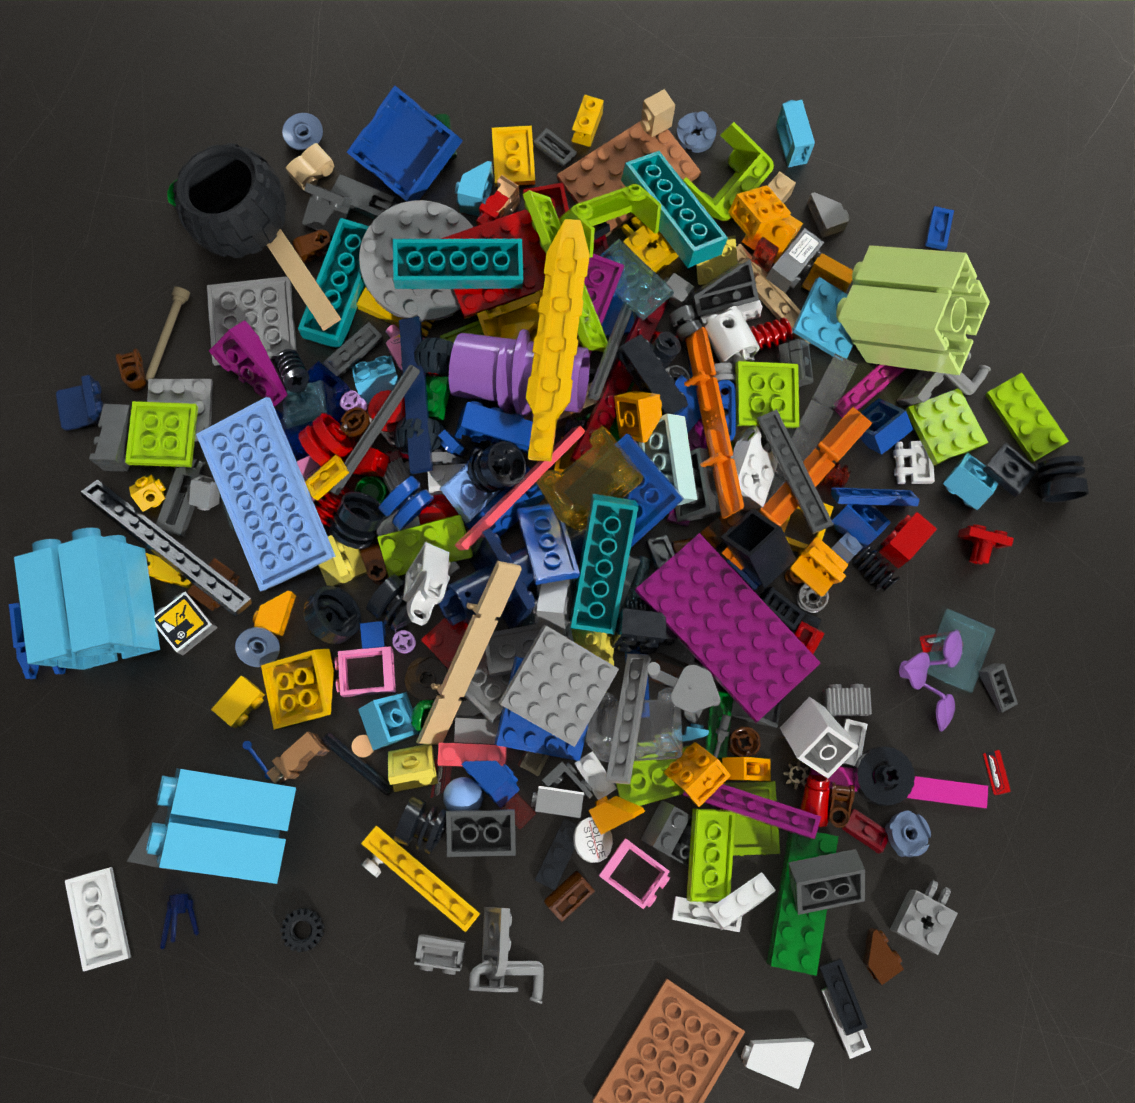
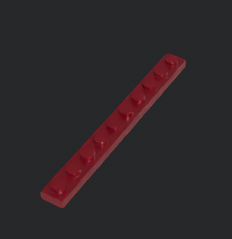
M655 288L649 290L625 343L640 334L650 342L669 301L667 297ZM617 358L600 398L584 428L585 433L580 437L570 458L572 462L586 471L593 466L616 416L614 396L626 393L632 381V377L619 358Z

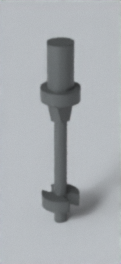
M722 714L719 729L716 728L715 731L717 733V744L713 755L716 758L718 757L721 743L729 734L727 731L731 719L729 715Z

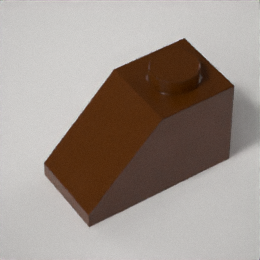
M739 511L725 519H722L721 515L701 531L700 534L716 549L724 543L721 536L743 516Z

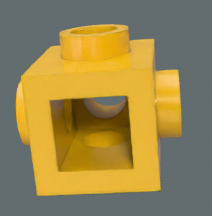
M152 474L148 477L139 478L134 485L129 487L131 497L142 512L151 507L159 506L165 499V486L160 479L155 480Z

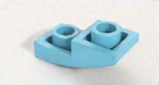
M691 724V727H686L684 735H681L680 730L668 729L667 732L662 733L661 742L683 743L694 741L707 736L709 730H705L704 726L699 724Z

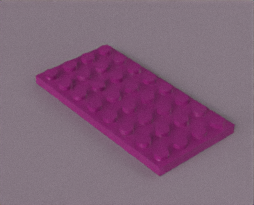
M700 533L635 589L636 593L654 612L663 613L666 617L668 628L755 723L820 664V661Z

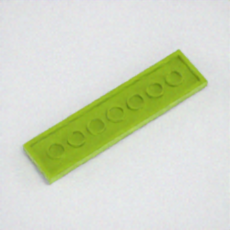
M529 190L522 194L525 200L524 205L532 217V226L540 237V246L547 254L552 241L561 227V223L551 198ZM584 283L582 296L584 303L582 315L579 318L578 341L583 348L604 352L608 341Z

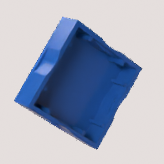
M394 85L377 109L372 121L361 131L347 153L408 202L420 200L463 140Z

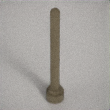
M174 287L172 291L173 304L145 378L147 381L154 379L180 307L185 301H188L190 292L183 288Z

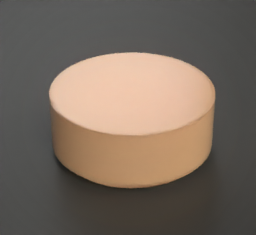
M359 735L352 742V751L359 757H368L373 753L367 735Z

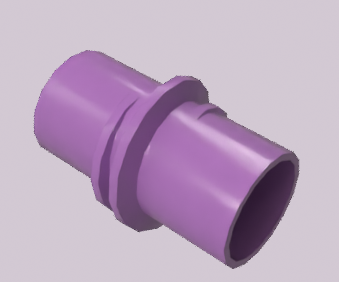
M522 329L517 339L468 333L458 334L453 344L449 364V388L451 395L459 398L497 402L499 408L506 414H511L516 410V413L519 415H529L531 408L526 400V392L534 357V341H531L529 331ZM577 347V355L574 356L571 378L573 380L571 400L564 411L580 413L583 409L590 372L588 348Z

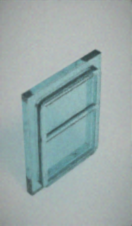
M946 609L929 653L930 661L944 659L943 646L945 639L955 629L959 631L962 638V655L955 667L950 668L947 663L929 665L927 674L972 693L979 676L978 671L982 668L996 629Z

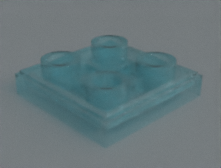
M321 380L308 383L306 389L301 392L295 393L286 390L288 395L282 401L284 421L287 428L314 421L322 413L327 414L324 384Z

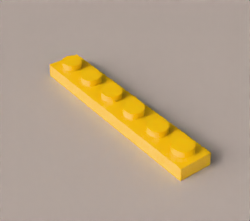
M375 826L361 843L465 932L480 915L477 910L378 826Z

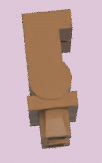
M306 732L281 757H276L272 760L275 766L266 774L276 784L278 782L282 784L287 779H296L300 775L298 771L304 770L309 760L315 755L324 756L330 750L322 743L317 734Z

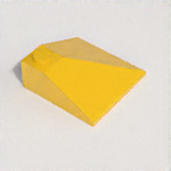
M330 649L311 650L261 665L274 730L331 715L334 668Z

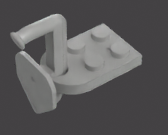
M970 352L967 356L966 361H968L971 358ZM979 365V371L972 381L962 372L960 375L919 370L896 401L901 406L926 402L931 397V391L934 387L943 381L944 375L965 395H972L986 378L988 372L991 371V368L986 365Z
M651 662L647 665V672L651 678L674 688L671 695L672 702L676 707L685 711L684 715L687 722L696 724L703 709L720 704L719 693L712 674L708 670L697 665H689L683 669L678 679L661 671L659 664L656 662Z
M484 907L482 963L474 967L470 973L469 990L518 992V987L504 985L505 975H533V992L529 1000L542 1004L544 978L542 963L538 961H508V951L511 948L509 927L512 924L510 908ZM480 975H485L489 979V984L479 985Z

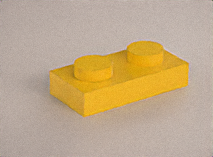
M335 455L307 479L305 483L311 496L319 500L350 472L341 457Z

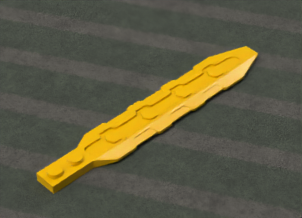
M565 219L546 254L543 295L539 302L538 313L540 315L537 336L534 337L531 376L528 378L526 400L534 415L528 452L529 460L552 461L557 419L571 400L573 385L571 378L574 356L577 355L579 318L583 310L585 277H587L590 258L581 220Z

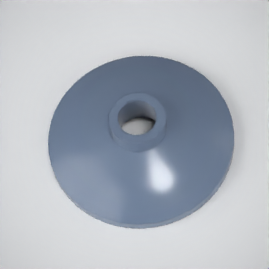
M298 113L287 119L282 133L285 142L291 148L306 150L311 145L320 142L323 136V128L319 119L314 115Z
M252 627L240 633L235 643V650L238 657L247 665L261 667V665L274 662L277 659L280 644L277 637L269 630ZM255 642L261 643L262 646H258Z

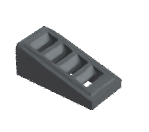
M994 663L978 671L982 682L1000 713L1018 705L1005 664ZM1007 697L1008 700L1003 702L1002 699Z

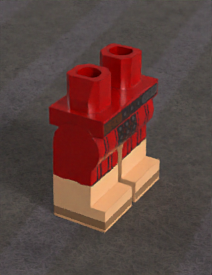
M501 175L497 180L498 190L494 195L487 198L486 205L482 203L479 207L480 216L476 220L477 225L513 214L520 204L519 186Z

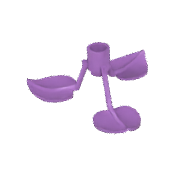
M957 629L952 631L945 639L943 646L944 659L930 661L929 655L921 652L909 661L904 660L899 669L900 677L909 679L914 689H920L923 686L940 697L941 700L936 705V719L940 732L949 725L953 718L955 701L951 694L945 696L942 692L926 684L925 681L929 665L947 663L948 667L953 668L958 664L963 646L961 635Z

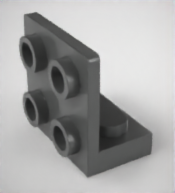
M306 183L304 191L311 193L302 224L316 230H326L333 236L339 219L347 218L352 199L317 185Z
M561 762L542 780L546 787L552 785L555 788L564 780L562 775L565 774L581 792H584L587 799L593 796L590 792L593 788L584 779L581 782L575 776L577 771L570 763L565 765Z

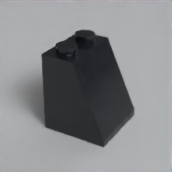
M753 508L721 536L723 542L749 577L763 588H766L796 560L782 527Z

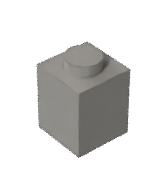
M675 273L670 278L666 277L660 286L662 288L661 294L669 299L668 302L677 308L685 305L694 289L693 285Z
M201 475L191 480L190 505L197 506L199 510H210V508L219 504L220 492L214 478Z

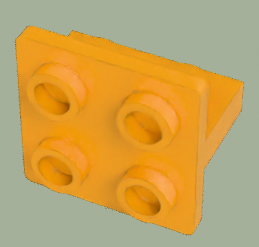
M822 253L814 262L802 287L810 291L815 279L821 277L838 289L846 292L852 282L853 270Z
M815 537L791 565L790 570L816 594L822 597L833 584L842 582L846 577L843 572L848 567V564L819 537Z

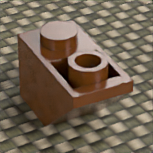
M870 928L867 933L863 964L876 983L883 985L904 970L900 964L902 959L895 950L891 951L887 945L889 940L881 930L878 931L877 929Z

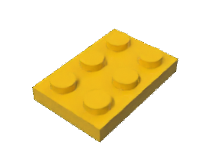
M532 126L492 128L495 187H498L497 180L501 175L517 185H534L535 168Z

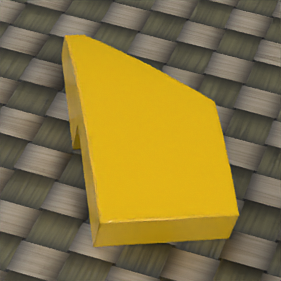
M521 322L503 326L501 328V338L517 339L522 329L528 330L531 334L533 329H538V322Z

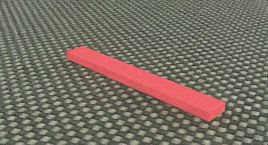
M581 426L572 428L553 447L552 461H539L518 484L514 485L455 544L459 551L468 550L480 538L482 532L489 529L585 433V430Z

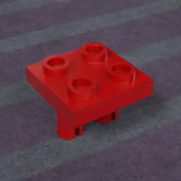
M977 524L959 529L958 538L974 543L969 562L980 565L983 563L989 564L993 547H1011L1014 538L1007 536V532L994 530V532L986 531L985 526Z

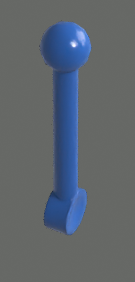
M245 741L243 748L251 753L264 771L265 778L269 780L270 777L266 774L269 770L253 750L252 743Z

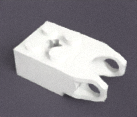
M757 426L749 427L735 445L733 456L730 457L735 460L744 503L743 510L763 508L778 465L772 451L768 453L770 449L768 443L762 448L761 432ZM753 432H755V434L748 440L749 436Z
M425 542L406 572L403 600L407 602L406 609L410 620L421 626L428 622L434 605L442 601L450 579L448 571L451 566L449 552ZM414 612L417 614H422L423 619L418 618L414 614Z

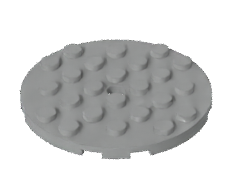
M408 201L387 209L368 227L360 247V270L367 290L382 308L402 319L419 316L421 322L430 320L438 321L452 316L460 310L453 289H395L393 281V239H441L473 228V226L454 209L432 201Z

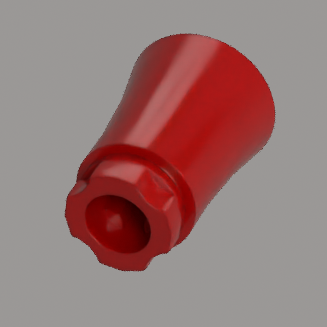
M811 774L807 777L800 810L821 816L818 827H824L828 825L830 780L822 775Z

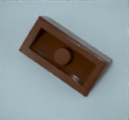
M575 871L544 900V903L563 922L595 890L578 871Z

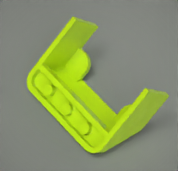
M735 122L720 134L734 149L729 155L728 162L735 173L712 199L708 194L701 192L687 177L683 179L684 183L710 216L722 221L732 218L728 211L736 195L758 188L774 167L772 159Z
M632 184L574 205L560 217L559 221L562 225L565 219L581 220L591 258L593 257L594 225L632 212L656 234L659 231L662 204L640 185Z

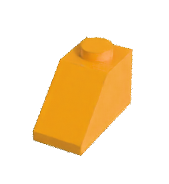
M286 591L261 605L259 611H256L253 616L254 627L264 628L275 635L283 636L296 595L291 591Z
M752 757L722 758V765L731 775L727 779L729 781H771L770 759Z
M605 796L595 801L596 807L589 810L601 835L645 812L643 807L618 796L609 800Z

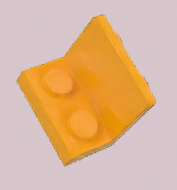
M767 185L737 194L728 211L751 241L759 238L767 223L787 218L791 214L785 204Z
M696 742L687 747L664 771V774L682 788L698 807L731 776L718 758Z

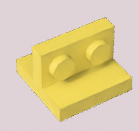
M332 535L328 536L336 557L319 564L327 586L336 587L367 574L360 549L347 547L338 542Z
M432 744L388 751V779L390 785L393 784L394 792L438 784Z

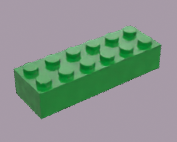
M788 831L767 957L768 965L817 976L827 909L797 914L789 879V862L836 853L839 836L817 832L815 839H811Z

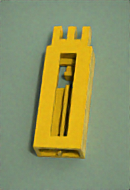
M365 287L356 304L358 309L399 327V320L402 318L382 308ZM427 321L421 322L422 327L431 329V323ZM422 328V335L427 336L429 332Z

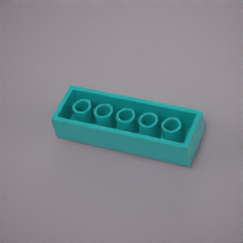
M660 151L625 163L621 178L622 183L626 187L632 184L640 185L662 204L659 231L687 268L722 254L728 237Z
M343 218L339 219L316 282L341 320L323 331L306 306L298 327L302 338L337 349L344 344L357 310L356 304L365 288L361 276L359 255L363 237L369 226Z
M393 239L395 289H522V239Z
M592 494L579 564L580 575L576 581L570 615L571 628L615 634L638 512L636 500Z

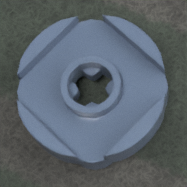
M694 112L685 115L679 120L676 137L678 143L684 149L688 148L692 152L699 153L708 150L712 146L717 129L714 121L706 112ZM694 129L700 130V135L697 136L696 133L692 134L691 132Z
M903 811L895 814L890 819V822L886 824L885 831L889 842L899 856L915 857L927 851L929 847L927 845L928 838H931V831L928 823L921 815H916L912 811ZM906 830H911V840L907 837Z

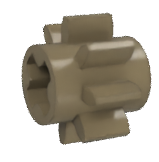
M798 761L795 767L788 764L790 772L783 773V775L789 776L786 785L790 783L795 784V790H797L800 784L805 787L806 783L804 781L809 776L806 775L809 767L807 766L803 769L800 767V761ZM794 770L797 773L800 771L803 773L801 781L799 779H792Z

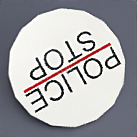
M592 817L580 821L575 828L573 835L574 847L583 860L595 863L607 858L613 845L610 830L601 835Z

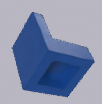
M382 621L360 624L363 649L387 647L385 624Z

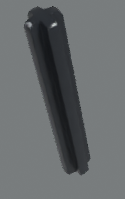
M327 733L323 737L322 743L387 796L391 794L394 788L393 785H390L389 781L354 754L334 735Z

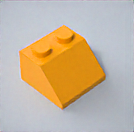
M632 391L614 396L619 438H622L625 434H630L637 442H647L662 417L660 394Z

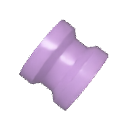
M356 391L346 392L340 400L341 407L346 411L354 407H360L365 411L367 409V402Z
M398 631L393 637L392 643L398 652L408 654L414 650L416 640L409 631Z

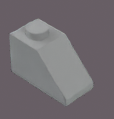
M811 193L807 204L822 238L844 231L849 222V214L847 210L843 209L842 204L818 193Z

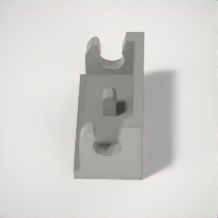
M457 715L455 718L454 742L494 744L500 718L492 724L485 716Z

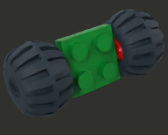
M441 338L423 339L414 351V360L418 366L421 364L426 375L429 412L428 429L432 452L436 449L444 450V447L440 444L442 439L438 435L445 428L436 420L444 419L450 394L449 364L454 344ZM405 414V417L398 422L394 430V442L398 451L409 456L407 438H413L414 431L418 432V437L424 430L420 429L422 420L417 418L412 428L413 418L406 420Z

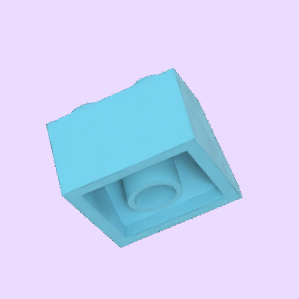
M487 161L464 173L461 181L457 182L455 194H457L456 203L459 204L460 212L480 216L479 207L482 203L486 205V200L490 196L494 183L492 162Z
M968 452L943 483L950 493L957 494L967 506L973 507L976 510L994 493L998 485L993 478L982 470L985 465Z
M407 692L373 700L358 709L373 751L420 734L411 725L413 708Z

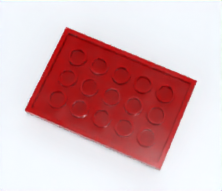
M526 209L441 238L522 239V289H453L464 319L532 295L544 288L546 252L540 246V237L533 228L532 217Z

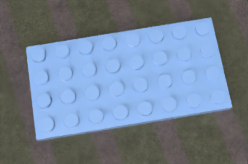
M265 397L196 434L260 591L270 589L336 557L270 398Z

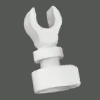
M373 854L371 860L366 858L361 865L377 878L381 873L378 865L380 863L383 864V862Z

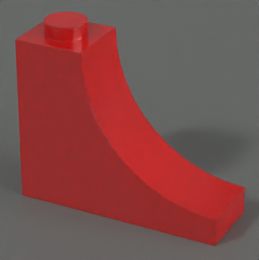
M352 440L355 447L358 442ZM371 445L353 474L384 477L390 457L374 449ZM350 453L345 457H341L343 462L346 461Z

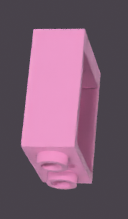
M391 646L338 651V657H335L336 671L339 670V679H336V690L340 692L342 697L396 693L394 653ZM382 656L384 687L349 690L347 659Z
M624 838L599 876L644 909L646 906L650 907L657 898L655 895L659 887L663 889L670 879L667 875L670 871ZM629 849L660 871L641 900L610 877Z

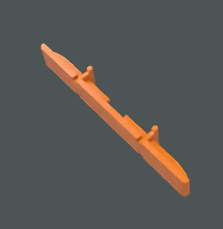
M701 327L686 338L693 377L684 382V385L688 387L690 385L698 386L696 393L710 456L709 459L700 463L701 467H714L712 471L722 519H725L743 509L744 503L735 460L730 458L733 456L718 380L713 377L716 375L708 333L706 328Z
M854 407L847 412L830 433L818 444L820 450L815 448L803 462L815 487L835 466L833 461L837 463L872 424L870 420ZM787 481L759 510L763 516L779 526L798 507ZM727 547L722 554L742 570L743 567Z

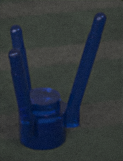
M188 894L169 895L160 949L165 948L171 915V942L173 943L176 938L178 914L186 913V908L188 909L194 934H199L193 911V900H188Z

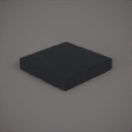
M1007 443L997 451L982 469L1014 497L1021 493L1038 471L1036 467Z

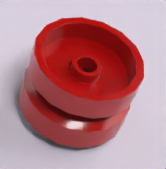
M324 413L313 421V426L308 425L298 434L305 451L320 466L327 463L333 456L345 457L354 449L351 438L341 430V425L334 418Z

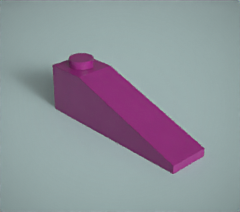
M245 320L229 329L209 350L225 370H231L239 376L238 380L242 383L247 382L254 387V391L262 398H270L274 407L288 395L259 336Z

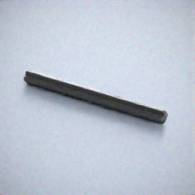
M627 302L622 304L588 394L590 399L596 401L600 398L631 316L632 304Z
M409 365L344 462L350 473L329 490L333 494L338 495L419 375L420 371L415 366Z

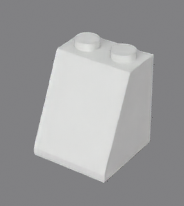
M808 697L780 727L797 759L826 778H829L859 747L827 709L811 697Z

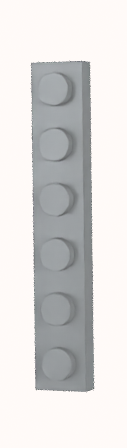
M627 654L606 776L608 783L630 784L648 678L647 665L651 660L649 655Z

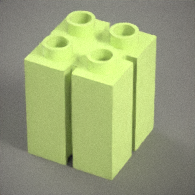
M869 246L863 262H858L853 269V285L847 298H842L839 301L836 316L838 322L843 325L852 343L856 345L867 363L960 375L974 342L972 339H967L966 334H977L990 301L980 280H976L977 274L967 253Z

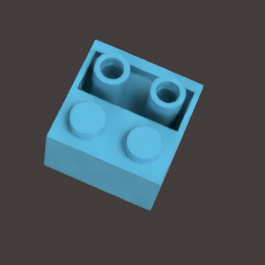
M380 356L374 361L359 362L352 367L357 392L367 404L377 393L385 390L392 391L399 381L392 356Z

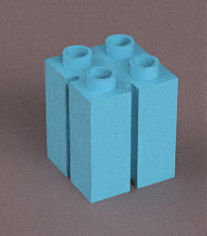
M82 528L72 532V541L61 544V541L58 539L39 540L32 544L33 552L14 557L28 664L84 670L118 661L117 653H121L122 659L160 650L145 548L127 544L126 537L122 535L102 537L101 531L98 528Z
M176 768L175 777L162 776L156 804L167 806L168 812L164 824L152 822L146 846L147 854L157 855L159 868L277 884L286 839L279 838L280 830L288 831L296 787Z

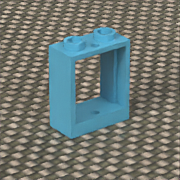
M790 100L782 104L776 128L787 166L793 167L808 163L815 141L803 101Z

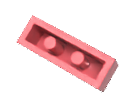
M439 743L438 766L463 767L461 764L465 761H497L503 766L506 764L507 747L490 744Z

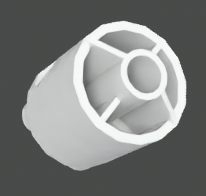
M736 306L728 308L725 313L719 316L714 314L707 318L705 328L708 333L709 342L720 363L752 362L751 358L759 351L760 347L741 311Z

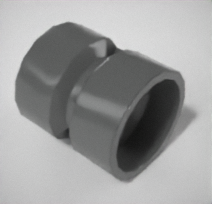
M692 305L678 308L669 315L673 328L677 329L676 335L679 337L678 339L681 344H686V338L703 327L701 322L696 320L698 315Z

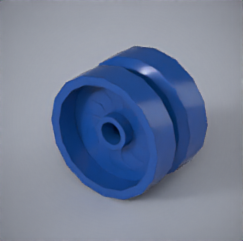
M413 475L392 490L378 507L386 517L398 511L393 517L392 523L399 530H402L412 522L434 499L427 490H422L413 496L420 487V482Z

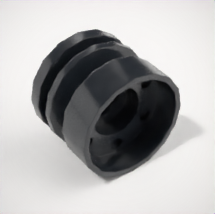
M506 441L476 451L470 457L468 463V474L471 482L477 489L487 493H493L518 484L524 478L526 472V461L523 453L516 445Z
M1074 455L1059 456L1037 464V470L1040 472L1038 475L1039 480L1049 481L1040 486L1043 502L1070 501L1089 494L1087 479L1077 477L1085 473V467H1082L1084 464L1083 457Z
M361 492L345 493L330 523L329 530L332 536L347 547L354 549L369 547L385 516L378 509L381 503L370 495Z
M394 574L386 579L375 591L366 606V610L378 619L387 614L384 624L386 626L391 625L390 629L397 633L408 625L411 620L406 609L407 602L403 600L405 582Z
M412 796L401 816L394 841L409 846L412 840L416 838V850L420 851L424 842H426L424 853L430 855L442 838L446 827V811L448 810L442 809L438 817H435L438 806L434 805L429 813H426L427 802Z

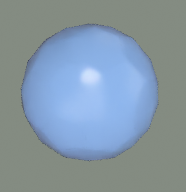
M468 777L453 779L446 786L443 794V802L448 811L479 810L483 801L481 787L475 780Z

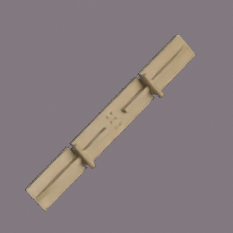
M497 561L478 605L467 603V608L472 609L476 615H473L443 683L431 684V688L437 690L440 695L436 696L416 741L417 743L439 745V743L444 742L462 702L460 697H464L498 623L496 617L501 616L520 575V565Z

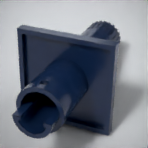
M580 520L566 527L577 565L580 564L587 525ZM491 528L482 532L472 553L473 556L469 560L475 572L447 585V591L442 601L438 603L445 619L452 626L461 621L468 623L471 621L472 616L476 615L472 609L467 608V603L478 605L497 561L521 566L520 575L501 614L508 628L521 627L535 607V599L530 590L536 588L537 585H535L526 547L508 554L506 551H503L499 536L496 533L493 534Z

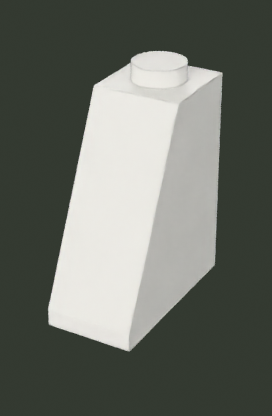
M807 1038L750 1040L749 1046H744L741 1059H743L745 1067L799 1089L814 1043Z

